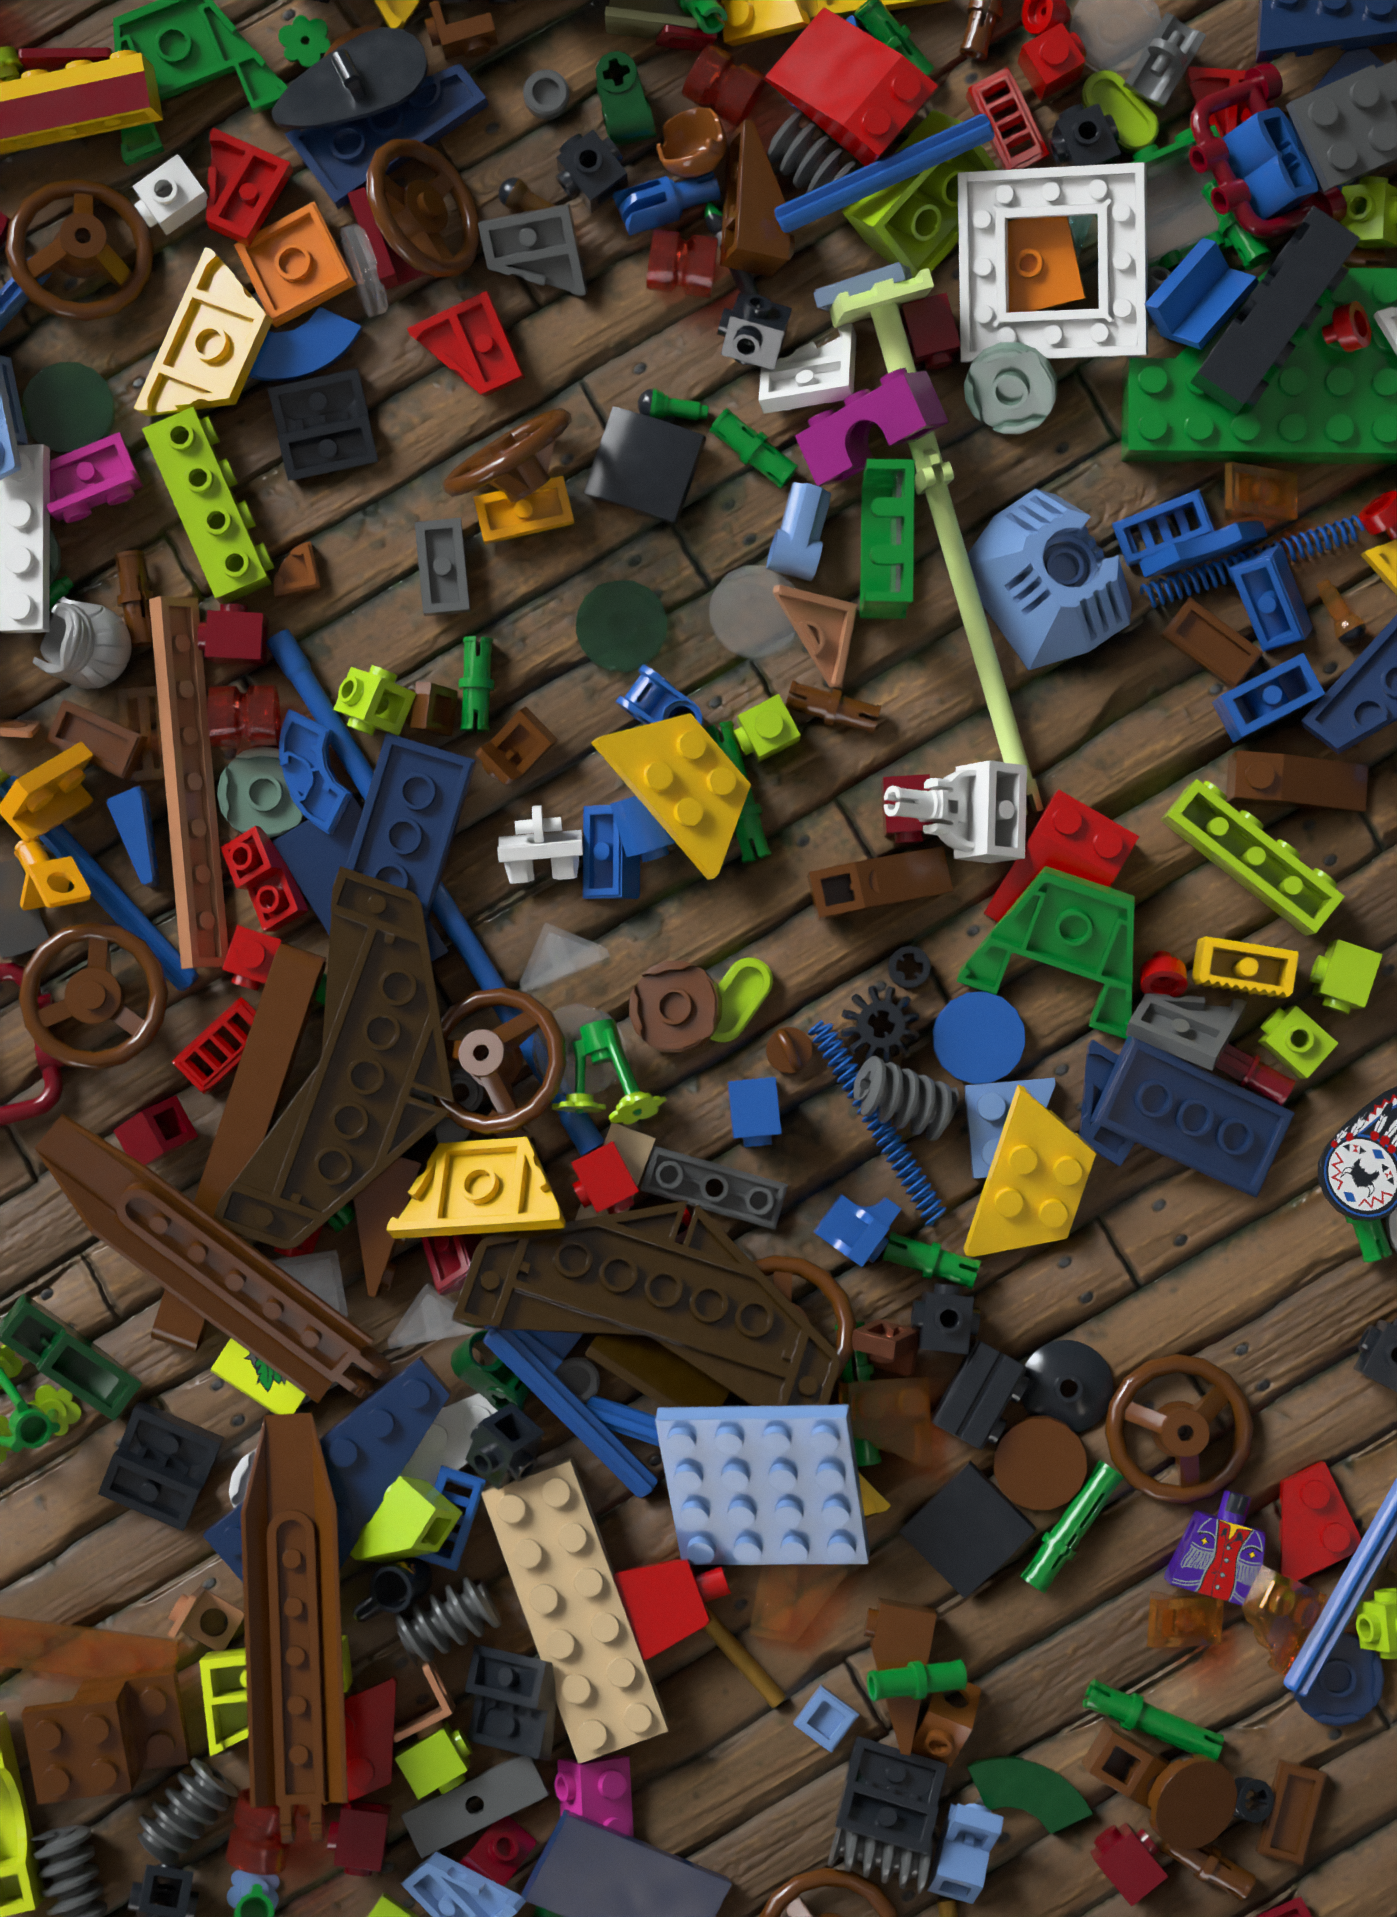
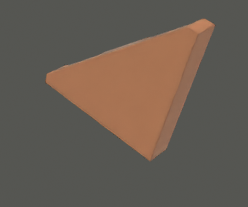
M783 585L774 586L773 594L828 686L834 689L842 688L858 604Z

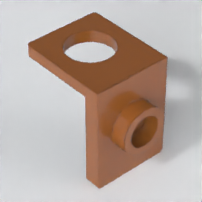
M967 1682L966 1689L959 1691L967 1701V1706L963 1708H956L948 1704L943 1697V1692L931 1693L928 1709L915 1731L911 1752L948 1764L947 1767H951L973 1729L981 1688Z

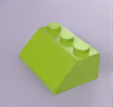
M933 109L894 153L962 123V121ZM982 145L854 202L846 206L842 213L864 242L890 264L899 262L909 267L912 278H915L918 272L923 269L929 268L931 273L959 242L958 172L995 171L998 168Z

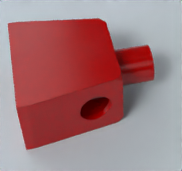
M679 1558L625 1568L612 1574L643 1661L711 1623L712 1618L706 1602L731 1594V1589L722 1566L696 1575L689 1558Z

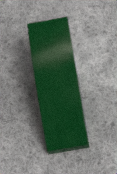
M24 1293L0 1323L1 1343L35 1364L39 1372L113 1421H115L142 1385L140 1379L100 1347Z

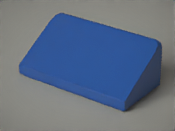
M1280 545L1269 548L1229 568L1263 652L1307 638L1313 626Z
M611 805L584 806L583 899H638L640 896V855L626 856Z

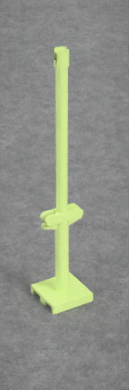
M929 268L920 270L915 278L894 283L892 278L875 283L871 290L849 296L848 291L840 293L829 309L834 328L872 317L888 373L900 368H906L908 373L917 372L899 309H901V305L904 303L926 298L932 290L934 284ZM933 431L915 442L909 443L917 471L914 487L918 495L926 493L1003 761L1005 763L1027 765L1026 796H1029L1033 812L1044 810L1036 780L1031 775L947 486L954 479L953 470L949 461L943 463Z

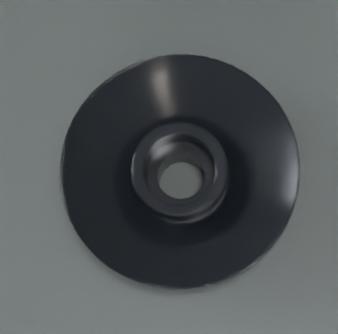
M1057 1340L1041 1346L1028 1358L1025 1363L1027 1369L1023 1376L1029 1378V1383L1021 1400L1030 1416H1051L1064 1421L1075 1433L1092 1427L1104 1416L1113 1395V1379L1106 1361L1096 1350L1082 1342ZM1067 1379L1074 1380L1077 1386L1076 1392L1070 1397H1065L1060 1392L1061 1383Z

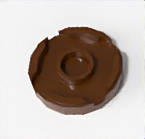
M665 961L650 967L642 975L643 978L639 980L637 986H634L630 995L629 1016L635 1032L649 1046L665 1053L685 1054L702 1047L715 1034L722 1018V997L716 982L705 970L686 961Z
M1048 1415L1027 1416L1018 1420L1017 1423L1013 1424L1009 1429L1007 1428L1000 1435L993 1452L994 1475L1002 1492L1015 1504L1031 1510H1051L1067 1503L1081 1489L1087 1474L1086 1451L1079 1436L1064 1421Z
M1202 1754L1191 1755L1194 1758L1186 1761L1178 1759L1169 1764L1156 1778L1149 1793L1148 1806L1151 1808L1150 1815L1152 1818H1149L1152 1829L1167 1844L1182 1850L1201 1848L1214 1841L1228 1826L1236 1808L1237 1789L1234 1777L1217 1760Z

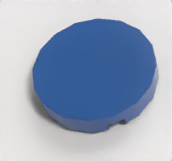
M970 992L949 1001L938 1014L932 1031L933 1051L941 1067L955 1079L971 1084L992 1083L1008 1075L1019 1063L1025 1047L1024 1024L1017 1010L1003 997L988 992Z

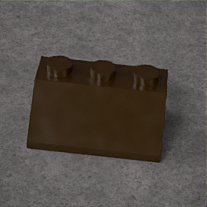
M597 1334L585 1352V1355L664 1408L721 1407L730 1393L729 1390L649 1336Z

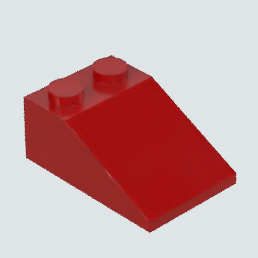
M825 7L822 8L764 78L765 81L865 166L878 161L926 105L938 87L934 81L902 54Z
M1058 789L1052 794L1025 841V858L1013 861L983 914L999 922L1045 866L1110 887L1140 836Z

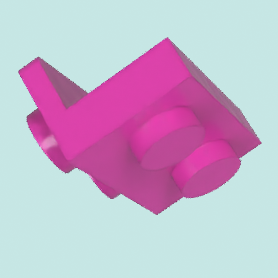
M118 432L50 460V503L46 506L50 515L57 521L63 519L66 523L79 521L92 513L90 508L104 502H108L109 505L123 503L135 495L133 490L143 487L121 433Z
M618 1754L594 1758L578 1764L577 1760L570 1758L559 1759L557 1762L558 1774L555 1777V1791L560 1802V1817L564 1809L634 1838L629 1756Z

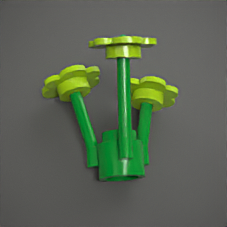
M604 1019L581 1026L579 1031L582 1040L572 1042L575 1054L574 1094H566V1101L552 1104V1110L577 1114L583 1112L598 1113L606 1110L605 1104L593 1102L594 1095L585 1094L586 1057H591L592 1064L595 1065L613 1061L626 1095L619 1101L616 1110L609 1115L611 1123L623 1122L627 1125L635 1123L639 1119L655 1115L659 1111L658 1106L667 1101L666 1096L652 1097L650 1092H640L624 1053L616 1020Z
M6 1345L0 1347V1389H4L16 1410L10 1416L9 1421L5 1416L0 1415V1464L6 1460V1451L19 1452L23 1446L31 1449L42 1447L49 1441L52 1433L58 1436L66 1434L69 1428L68 1424L77 1422L81 1416V1408L76 1402L72 1401L73 1394L65 1388L57 1391L55 1387L48 1384L38 1387L35 1392V1400L27 1404L9 1379L21 1372L23 1364L20 1358L15 1356L16 1352Z

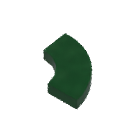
M996 1756L966 1764L983 1803L989 1810L1002 1807L1024 1809L1037 1817L1050 1834L1093 1814L1083 1796L1069 1780L1054 1769L1040 1763L1016 1756Z

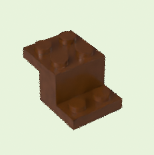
M176 1667L83 1680L73 1700L26 1706L21 1713L38 1804L132 1792L142 1770L189 1764L192 1758Z

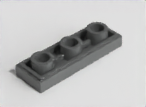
M653 1146L641 1191L678 1202L688 1201L687 1204L692 1206L698 1204L706 1210L776 1229L788 1184ZM713 1178L719 1179L724 1186L723 1192L715 1197L708 1195L705 1190L707 1181Z
M519 1754L462 1782L444 1794L440 1793L403 1811L401 1817L420 1857L423 1858L549 1796L550 1792L534 1758ZM471 1796H478L483 1800L484 1806L480 1809H473L469 1806L467 1799Z

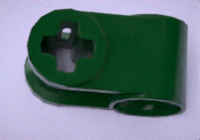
M619 51L607 53L597 63L596 82L608 138L613 141L616 147H621L656 137L651 109L647 97L644 96L633 59ZM618 70L619 75L623 77V84L615 86L614 81L610 79V72Z
M488 1331L476 1332L453 1350L451 1367L459 1379L486 1398L498 1411L511 1402L522 1412L524 1411L525 1406L523 1402L531 1390L484 1344L483 1339ZM473 1348L480 1351L483 1355L485 1365H481L475 1360Z

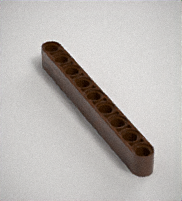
M281 943L277 949L194 1203L211 1216L214 1215L221 1197L232 1182L236 1180L274 1126L327 963L326 957ZM165 1289L154 1321L151 1338L197 1353L204 1339L209 1321Z

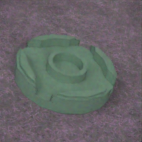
M1000 342L984 349L972 361L964 382L965 401L972 415L981 423L984 421L987 425L993 426L992 430L1003 434H1021L1038 427L1051 412L1058 393L1057 375L1050 361L1036 348L1019 342Z
M261 746L245 750L237 755L222 772L217 791L220 810L231 826L241 833L248 831L254 826H260L270 839H274L299 826L305 817L290 796L282 766H280L279 749Z

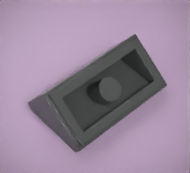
M17 858L0 863V955L3 960L7 961L35 951L39 944L50 937L39 908L23 911L20 906L26 873Z

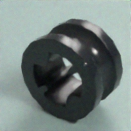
M906 946L893 953L887 968L893 983L899 987L910 989L925 982L929 976L931 966L929 958L924 951L918 947ZM902 955H913L914 962L921 963V974L914 973L915 980H905L904 972L896 971L897 960L900 962L904 961Z
M1246 1776L1236 1778L1234 1781L1237 1789V1800L1233 1816L1254 1823L1262 1822L1273 1809L1274 1795L1271 1787L1265 1781ZM1249 1791L1254 1792V1796L1250 1797L1251 1800H1254L1251 1808L1245 1806V1802L1250 1801L1246 1799Z

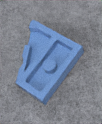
M1055 1078L964 1086L972 1178H986L1017 1085L1027 1088L1032 1096L1047 1108L1055 1087Z
M438 1852L432 1854L410 1872L401 1883L431 1917H512L526 1902L521 1895Z

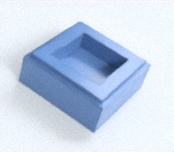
M821 1684L793 1721V1724L832 1753L858 1718L859 1712Z

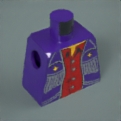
M1224 1490L1218 1515L1195 1510L1165 1571L1164 1579L1170 1585L1257 1610L1266 1537L1265 1532L1261 1529L1244 1524L1252 1498L1240 1493Z

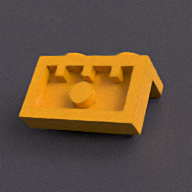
M82 741L16 779L0 803V815L24 842L31 843L85 810L93 802L91 795L80 784L86 777L83 770L93 757L92 752Z

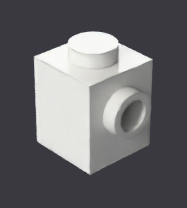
M178 154L133 185L140 198V201L134 204L135 208L150 228L158 223L166 235L202 211L207 205L208 196Z

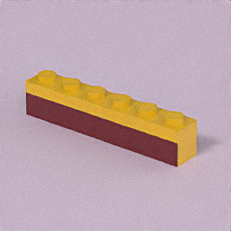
M133 50L115 52L110 55L109 60L95 63L90 60H76L66 64V69L53 72L41 69L24 72L21 75V79L7 82L0 80V155L163 120L154 66L142 53H137Z

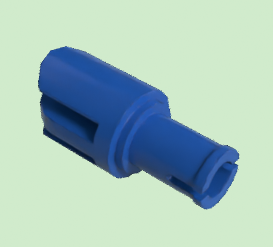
M710 171L697 178H690L677 183L664 176L616 191L612 197L617 209H619L622 221L625 223L626 230L629 236L679 221L680 215L683 214V209L712 200H719L720 189L717 179H713L714 173Z

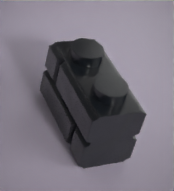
M974 1338L968 1349V1354H965L930 1418L931 1422L980 1450H983L987 1442L994 1445L1007 1423V1420L1002 1418L1001 1415L1009 1400L1017 1403L1029 1383V1378L1023 1376L1027 1367Z

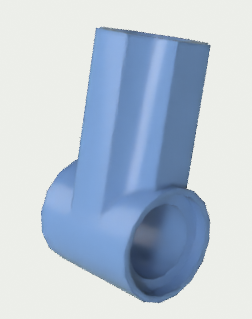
M794 482L791 485L782 524L774 535L766 569L807 581L813 580L822 552L823 542L819 540L832 493L824 490L823 487L809 483Z

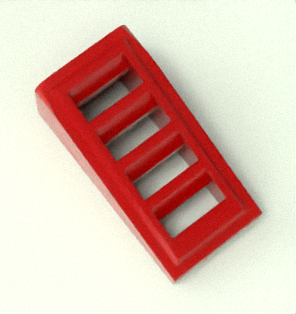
M1008 67L968 88L966 100L974 115L986 114L991 122L995 137L989 143L1004 170L1026 169L1049 157V151L1019 86ZM1000 90L1003 91L1005 96L986 104L985 98ZM1011 106L1014 113L997 122L994 121L993 115ZM1019 123L1021 124L1022 131L1003 140L1000 133ZM1027 140L1030 141L1031 148L1011 158L1008 150Z
M242 996L171 1061L204 1095H209L240 1063L248 1036L233 1019L239 1014L252 1026L256 1010ZM224 1028L242 1044L237 1051L219 1034ZM210 1041L228 1057L223 1064L205 1047ZM197 1054L214 1070L209 1077L192 1061Z

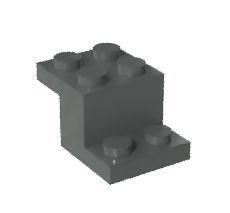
M1396 60L1379 68H1376L1373 64L1299 97L1286 105L1324 192L1343 183L1347 186L1360 180V178L1367 177L1397 163Z

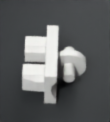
M542 805L532 806L531 820L515 821L516 835L498 838L499 862H504L511 884L526 883L534 880L533 859L551 858L553 879L561 880L577 877L579 856L583 855L582 830L562 831L561 817L543 818Z

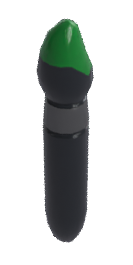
M708 202L704 209L706 226L715 235L716 242L721 251L723 213L713 202ZM728 268L740 293L749 296L759 295L756 283L750 272Z

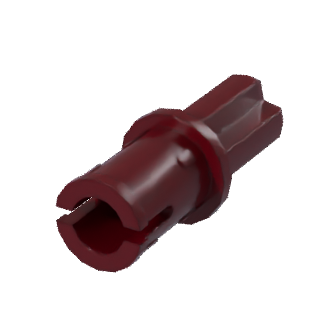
M1228 1043L1215 1067L1239 1081L1238 1086L1241 1088L1247 1085L1282 1106L1291 1093L1296 1080L1288 1078L1261 1062L1260 1055L1256 1054L1253 1057Z

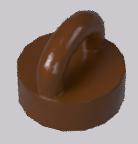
M785 1027L778 1029L770 1036L767 1042V1059L773 1068L782 1073L798 1072L811 1059V1041L805 1032L798 1028Z

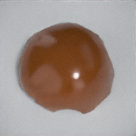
M696 107L682 111L666 121L662 127L664 135L663 145L661 143L656 145L660 162L666 171L676 177L697 178L718 166L727 150V137L721 120L713 109Z

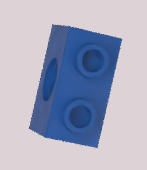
M1302 653L1220 695L1212 704L1232 742L1235 743L1315 702L1325 695V692L1306 656Z
M776 1077L728 1081L733 1138H743V1147L772 1144L771 1135L781 1134Z

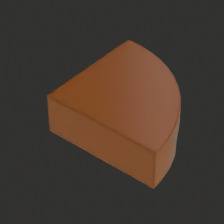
M310 541L295 547L281 563L274 578V595L276 598L322 589L314 550Z

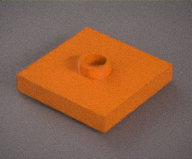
M315 201L258 231L250 247L240 242L234 244L264 309L273 319L272 324L276 328L357 285Z
M1069 216L1023 218L1008 221L1009 313L1044 311L1087 300Z

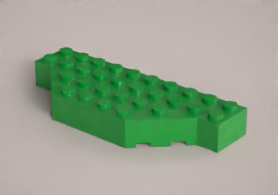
M1270 267L1257 278L1259 283L1264 278ZM1349 268L1350 270L1334 293L1325 289L1316 301V303L1323 307L1307 331L1299 326L1289 341L1297 346L1280 369L1272 364L1262 378L1269 383L1263 395L1254 407L1245 403L1237 414L1190 382L1253 291L1202 350L1187 346L1176 358H1128L1122 369L1121 461L1397 464V355L1373 317L1377 311L1391 307L1397 308V268ZM1357 301L1362 305L1369 319L1371 327L1370 345L1352 352H1346L1338 341L1327 344L1323 338L1322 327L1333 323L1334 308Z

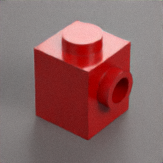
M1061 22L1022 45L1017 64L1041 102L1080 79L1086 63L1084 58L1087 56V53L1079 36L1075 32L1069 34Z
M237 925L222 970L234 973L231 983L258 991L260 984L266 983L278 947L281 943L288 945V942Z
M614 1141L571 1162L579 1178L578 1181L572 1183V1186L584 1208L593 1205L596 1213L606 1209L610 1215L619 1213L635 1204L631 1195L640 1190Z

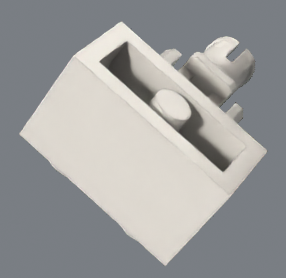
M990 760L957 766L956 772L947 775L943 779L930 778L926 780L924 788L933 789L931 791L891 786L885 792L884 800L897 802L896 805H884V811L888 816L918 818L919 822H936V824L924 825L923 831L925 834L938 835L946 845L953 848L954 859L997 863L1025 858L1027 765Z

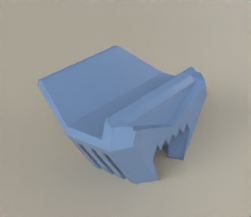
M1038 489L1032 490L995 515L967 554L983 607L1027 670L1091 651L1130 624L1132 606L1119 556L1104 557L1103 549L1096 546L1095 538L1088 534L1085 524L1091 516L1056 494Z

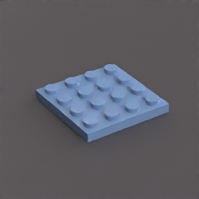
M848 1405L658 1408L655 1423L681 1559L689 1558L692 1565L868 1564L870 1548Z

